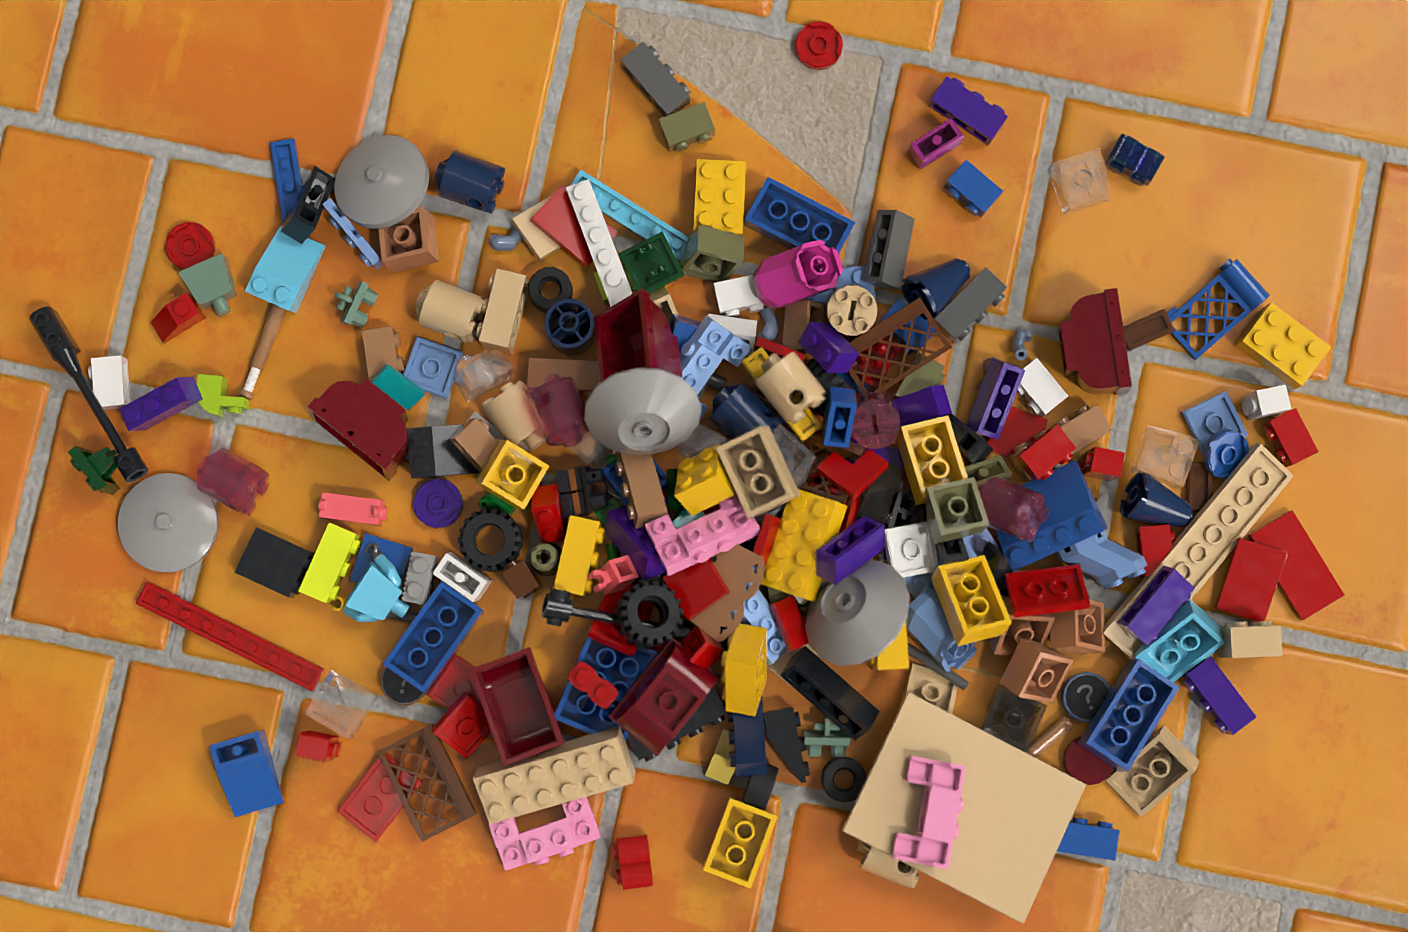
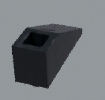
M793 707L763 712L767 738L799 781L806 783V776H810L808 762H803L801 752L805 751L803 736L798 737L797 727L801 726L799 712H794Z

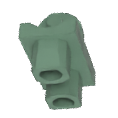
M363 281L361 283L358 282L351 298L350 295L353 289L346 286L343 294L335 292L334 297L339 299L336 307L338 310L343 311L346 303L348 304L340 321L341 323L360 327L365 326L369 315L359 311V305L363 302L372 307L378 298V294L368 288L369 284Z
M824 716V723H814V730L804 729V745L807 747L808 756H821L822 745H831V756H845L846 748L850 746V737L843 730H840L835 723H830V719L827 716Z

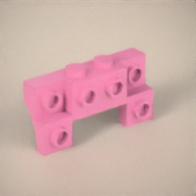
M734 490L733 496L717 503L720 510L677 529L674 527L668 514L645 524L646 531L668 576L698 562H704L720 552L729 551L735 545L759 535L760 528L754 517H747L736 490Z
M910 756L906 782L925 785L917 835L896 833L892 854L893 859L948 870L953 839L957 838L959 825L956 823L957 815L961 813L963 808L961 793L966 766Z
M583 797L562 803L566 817L521 833L518 830L514 817L489 824L505 871L535 862L536 866L550 861L549 856L559 854V857L572 854L574 853L573 848L601 838L602 836L588 798Z

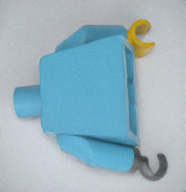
M371 543L366 547L365 552L369 553L372 547L375 548L372 553L373 562L369 563L348 597H336L341 601V607L333 605L332 609L334 611H343L345 615L357 622H375L378 619L383 621L390 611L402 618L409 608L408 604L398 599L402 593V587L400 586L402 580L395 566L382 552H379L378 545Z

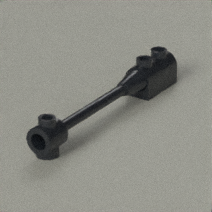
M43 307L36 310L30 315V322L52 359L70 377H73L118 453L113 461L123 478L128 483L140 479L148 472V468L136 448H126L87 383L76 355L81 350L60 315L51 307Z
M551 588L550 593H546L541 614L542 618L547 619L546 624L561 627L562 622L567 623L570 616L615 624V620L618 619V616H614L612 613L573 606V598L570 597L571 592ZM639 619L642 624L649 628H657L659 625L657 622ZM690 621L689 625H679L677 627L679 629L672 638L681 642L695 624ZM720 627V634H722V631L726 630L727 627ZM726 638L725 640L721 641V644L724 648L722 652L728 651L729 649L728 638Z

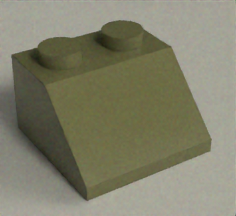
M698 225L689 236L680 263L684 274L713 283L728 280L743 263L744 237L733 232L713 229L707 225Z
M974 477L926 488L927 522L934 544L980 534L988 527V518Z

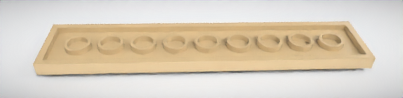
M1256 443L1175 542H1173L1172 550L1153 573L1143 578L1107 621L1102 632L1105 637L1130 660L1136 659L1134 654L1142 643L1137 642L1117 624V621L1163 566L1174 568L1195 587L1191 593L1190 599H1192L1235 548L1238 537H1244L1294 475L1262 444Z

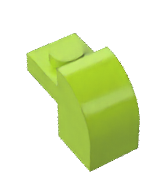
M198 374L197 386L203 400L199 401V404L204 410L217 417L224 418L225 408L227 413L241 414L242 410H249L250 400L243 397L226 396L228 379L223 376Z

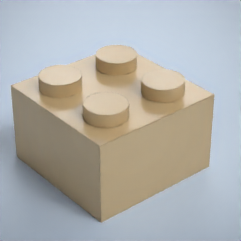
M1272 621L1250 622V627L1247 626V622L1225 623V628H1221L1226 643L1219 648V658L1283 656L1281 626H1273Z

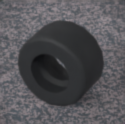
M545 267L538 270L531 277L528 284V294L533 305L540 311L547 313L553 304L563 299H572L573 286L564 271L555 267ZM548 281L556 282L560 287V293L554 299H546L541 293L542 286Z
M846 756L835 757L827 762L823 768L821 783L829 797L835 801L846 803L857 799L867 777L862 765L853 758ZM839 770H848L853 775V784L847 789H840L834 783V776Z
M766 763V775H751L742 802L765 810L778 775V767Z

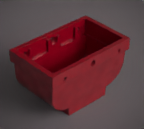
M639 289L594 317L600 383L616 373L635 368L661 369L683 377L678 337L671 333L664 313L650 299V294L644 289Z
M1117 288L1105 289L1103 293L1084 296L1073 305L1068 321L1060 322L1058 327L1065 377L1075 376L1078 385L1090 394H1126L1131 389L1132 382Z
M368 379L361 386L351 381H339L332 384L318 399L315 397L307 406L313 420L385 479L390 481L397 473V467L409 452L408 433L405 426L408 417L406 410Z
M671 638L611 710L608 717L658 756L704 701L705 696L721 676L711 668H705L690 662L683 646L674 638Z
M530 647L470 669L504 766L565 744Z

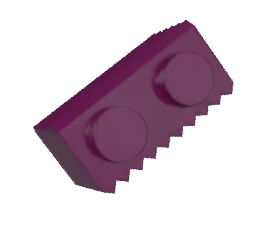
M949 118L948 121H944L943 124L940 123V126H936L931 132L928 131L919 140L916 139L915 142H911L908 153L921 170L960 145L964 136L953 119Z

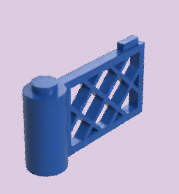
M1228 259L1219 267L1222 271L1180 309L1177 310L1176 307H1173L1167 313L1171 322L1177 317L1187 318V332L1177 331L1174 328L1175 331L1171 334L1194 360L1199 358L1270 296L1238 259L1235 261ZM1217 282L1224 289V299H1210L1211 287ZM1207 292L1206 298H1200L1203 294ZM1195 301L1206 302L1205 315H1192V304ZM1210 302L1223 303V317L1209 316ZM1227 303H1236L1243 312L1238 317H1227ZM1188 308V314H1182ZM1191 318L1205 319L1204 333L1190 332ZM1209 319L1222 320V331L1218 334L1208 333ZM1226 320H1231L1232 322L1226 326ZM1190 335L1204 336L1203 347L1197 352L1190 346ZM1208 336L1214 337L1207 343Z

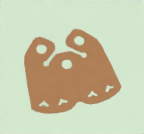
M735 545L729 551L714 555L717 560L713 564L730 593L690 620L717 642L728 638L739 626L744 616V602L756 594L764 574V558L739 545ZM758 563V566L756 567L757 573L755 574L754 570L752 569V566H755ZM752 582L753 584L750 585L748 591H746V583ZM737 610V612L734 614V619L732 620L730 612ZM720 627H727V629L723 630L722 634H720Z

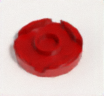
M823 21L810 22L797 34L795 41L796 56L806 67L814 70L828 69L835 65L841 57L843 49L842 36L830 23Z
M183 222L169 232L165 251L169 260L176 267L184 270L212 258L215 253V240L212 233L203 225Z

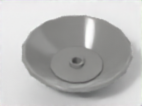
M635 368L616 373L595 387L586 401L584 420L591 435L606 448L626 455H652L671 450L689 438L699 424L701 404L695 389L680 376L661 369Z
M869 560L839 584L834 585L828 582L819 590L816 602L811 601L808 606L805 629L810 647L822 660L839 666L861 664L881 654L897 638L907 619L910 597L904 578L891 565L876 560Z

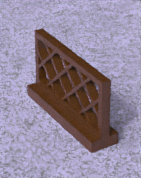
M918 297L849 342L859 352L858 356L866 357L867 359L864 372L853 370L852 367L848 372L866 400L869 401L952 347L921 298ZM922 313L929 320L927 331L913 329L914 319ZM911 321L910 328L903 327V325ZM931 325L936 331V333L930 332ZM897 329L909 331L906 345L891 342L894 331ZM912 331L926 334L923 349L908 346ZM890 334L889 341L882 340ZM929 335L939 337L945 346L937 351L927 350L926 346ZM877 342L888 344L885 358L871 356L872 345ZM890 345L905 348L902 362L888 359ZM867 348H869L868 355L861 353ZM907 350L922 351L920 362L915 365L905 363ZM925 352L931 353V355L924 359ZM869 358L884 361L881 375L867 373ZM887 362L901 365L899 375L895 378L884 376ZM904 366L911 367L903 372ZM857 374L863 375L862 382L860 381ZM865 377L880 378L878 389L869 394L864 387ZM883 379L889 380V382L882 385Z
M783 420L772 434L775 439L780 434L786 436L789 444L779 449L781 453L789 449L792 450L795 460L786 464L788 468L796 464L799 468L801 475L793 478L797 488L845 505L848 495L845 492H842L841 497L832 495L828 486L833 485V483L826 481L825 477L821 474L823 484L816 487L809 486L806 478L817 474V468L804 473L800 463L813 457L816 466H819L816 455L823 452L832 453L833 451L845 460L856 462L867 451L866 447L851 441L848 448L823 445L821 430H818L801 442L790 426ZM803 443L807 444L811 453L798 458L794 447ZM825 487L827 492H824L820 489Z
M430 724L378 751L421 842L477 814L442 740L431 731L434 724ZM421 735L425 744L422 754L408 750L411 740ZM407 742L405 749L399 747ZM393 749L404 752L400 765L390 763L385 753ZM427 750L431 757L425 756ZM407 753L421 757L416 771L403 767ZM424 759L434 762L436 769L433 777L419 773ZM393 768L398 769L397 774H395ZM401 770L415 774L411 788L400 785L398 779ZM438 772H439V774H440L442 780L436 778ZM418 776L432 780L427 794L413 790ZM435 781L445 784L447 792L444 799L431 796ZM403 790L409 792L408 797H406ZM412 793L426 797L422 811L411 807L409 801ZM449 794L453 802L447 801ZM429 798L443 803L439 816L425 813ZM446 804L456 807L460 817L453 821L441 818ZM415 813L420 814L419 820L417 819ZM423 815L437 820L434 830L427 834H424L420 826ZM440 821L447 823L438 828Z

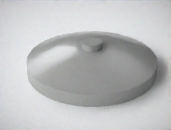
M382 135L370 138L356 146L341 163L335 178L334 190L336 201L342 212L350 220L362 227L379 229L395 225L411 215L422 202L428 188L429 168L423 154L409 140L395 135Z
M173 473L154 475L139 482L123 500L118 515V533L126 552L138 564L158 572H179L199 563L212 549L219 530V514L210 493L197 481Z

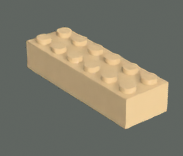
M618 726L566 741L565 744L506 766L500 760L477 767L473 781L489 824L632 784L634 783L636 770L621 727Z

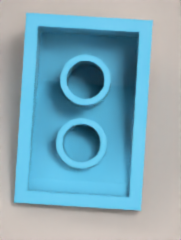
M280 226L255 267L245 292L288 311L297 313L326 246L309 238L301 244L282 233V226Z
M1189 599L1175 612L1173 620L1165 624L1160 630L1158 638L1148 646L1142 644L1134 656L1174 682L1226 642L1220 626L1194 601Z

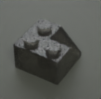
M888 463L889 467L861 493L855 522L863 516H867L884 526L889 525L892 517V512L889 509L893 504L894 494L901 491L904 479L901 478L902 467Z
M997 684L987 706L981 730L1013 747L1028 752L1047 705L1036 700L1018 697L1004 685Z

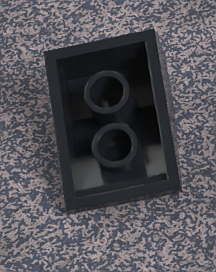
M463 425L407 429L411 478L428 479L480 474L449 440Z

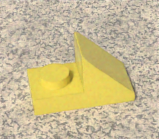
M726 729L722 730L705 776L728 785L735 767H730V752H734V745H729V731Z

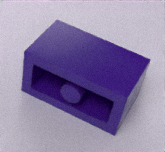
M809 322L798 341L827 373H848L859 354L830 323Z
M944 385L930 386L891 400L899 429L902 426L943 417L952 413Z

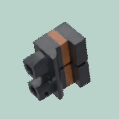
M581 467L555 471L559 493L582 490V492L559 495L562 517L595 512L597 508L608 505L606 492L594 493L593 487L595 483L604 482L603 469Z

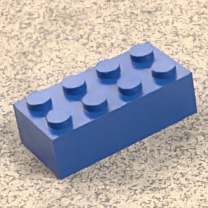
M767 177L744 222V226L788 249L796 248L804 243L822 240L826 243L824 244L826 247H832L837 250L838 255L855 224L854 221L770 177Z
M441 581L383 662V665L424 694H427L483 615V609Z
M1140 659L1129 660L1077 744L1116 771L1128 772L1180 687Z

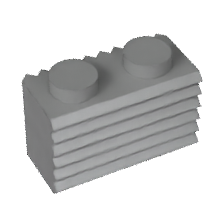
M412 552L410 553L412 557L409 558L411 562L408 563L410 567L407 568L409 572L406 573L408 577L405 578L407 581L404 583L406 586L403 588L405 591L402 593L404 596L401 599L406 602L425 605L431 597L435 578L433 572L437 568L439 557Z

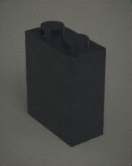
M256 527L234 573L286 597L294 598L295 594H300L299 589L303 582L302 579L308 571L315 553Z

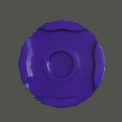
M442 479L429 480L422 484L415 493L414 512L425 525L433 528H445L455 523L460 517L463 509V498L459 489L451 482Z

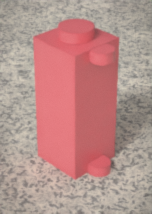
M322 492L319 502V517L323 519L382 526V521H386L388 515V506H385L384 501L378 499Z

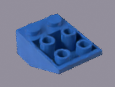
M265 730L256 731L209 746L216 772L235 817L284 803Z

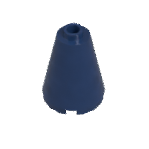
M955 258L907 276L902 280L905 284L901 286L904 298L909 304L920 297L934 318L970 278V267L964 260ZM924 313L920 315L925 320H928Z
M1136 473L1125 488L1128 496L1126 500L1121 499L1120 512L1127 519L1162 525L1169 524V526L1183 527L1192 520L1193 511L1191 505L1148 473Z

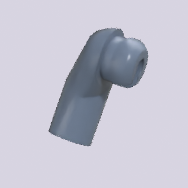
M515 228L509 236L492 235L489 238V244L497 251H511L522 240V237Z
M771 307L760 311L765 326L763 331L758 333V338L762 337L773 341L778 333L779 323Z
M1020 328L1015 332L1012 350L1018 360H1023L1027 357L1024 342H1029L1032 339L1029 329L1022 330Z

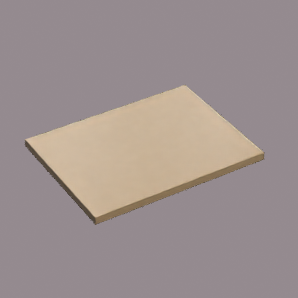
M907 692L841 831L892 856L896 833L917 835L925 785L906 782L910 756L966 766L961 793L963 808L961 813L957 815L956 823L959 825L957 838L953 839L948 870L903 860L899 861L1024 924L1086 784Z

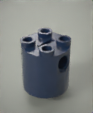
M453 151L448 159L439 163L436 170L435 181L439 197L492 214L496 206V200H494L496 193L501 194L504 186V180L502 179L506 168L458 151Z
M563 299L553 304L548 310L545 317V331L552 346L560 353L567 356L579 355L593 345L596 339L594 317L590 309L583 302L575 299Z
M744 383L724 387L712 401L713 408L710 420L732 440L760 426H769L771 432H773L783 422V419Z

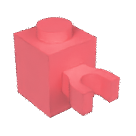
M629 555L609 560L599 570L591 571L587 575L589 580L595 578L599 582L593 588L594 592L603 590L605 595L625 590L639 577Z

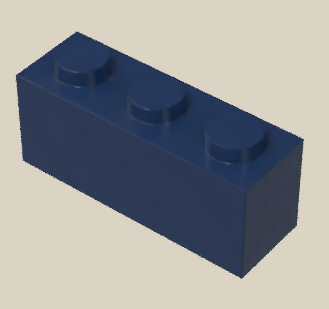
M761 696L756 716L728 712V723H733V729H729V745H734V752H730V767H735L736 777L766 775L765 732Z

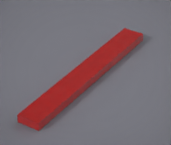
M146 582L135 603L312 692L315 691L325 671L324 668L151 582Z

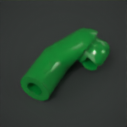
M493 494L484 495L479 500V507L481 509H501L509 516L516 511V508Z

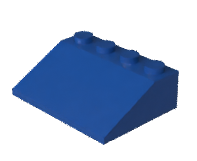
M1076 460L1053 470L1054 473L1043 481L1041 479L1031 480L986 501L1002 550L1012 571L1108 528Z
M586 637L576 663L582 661L590 665L598 677L608 680L616 688L619 695L608 708H603L595 704L587 692L577 689L568 679L554 712L556 720L589 734L618 727L619 725L610 719L608 714L658 652L641 646L637 647L634 656L631 657ZM621 727L624 739L626 741L629 733Z

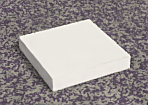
M927 521L884 529V546L888 565H891L902 577L934 572L937 569L939 563L936 547Z

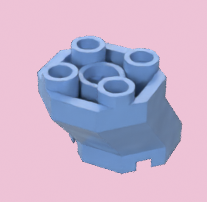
M1104 531L1055 552L1058 560L1066 565L1080 564L1081 571L1095 578L1098 587L1103 586L1104 589H1110L1122 584V578L1125 576L1129 579L1146 572L1144 567L1147 566V563L1142 555L1108 540Z
M924 588L919 596L909 604L906 619L907 633L921 645L943 670L949 672L951 671L949 667L960 669L975 655L977 650L974 647L975 642L960 646L956 645L935 589Z

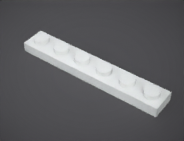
M587 179L568 186L566 189L610 306H613L633 293L591 183Z

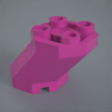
M816 240L764 259L760 262L758 268L755 269L752 278L758 298L766 306H772L776 309L836 287V281L843 271L838 251L832 247H826L824 245L826 243L822 240Z

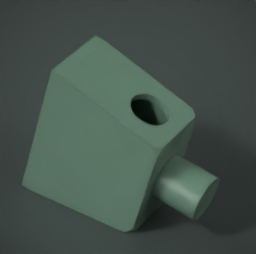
M221 253L179 272L201 307L207 309L213 306L217 317L231 312L227 300L236 296V290L226 256Z

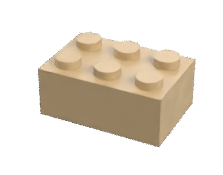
M497 269L496 274L491 275L488 289H491L490 298L485 299L482 313H485L484 322L479 323L476 337H479V342L483 348L510 355L513 354L528 294L529 281L526 275Z
M760 426L717 447V451L748 518L757 517L801 496L769 426Z

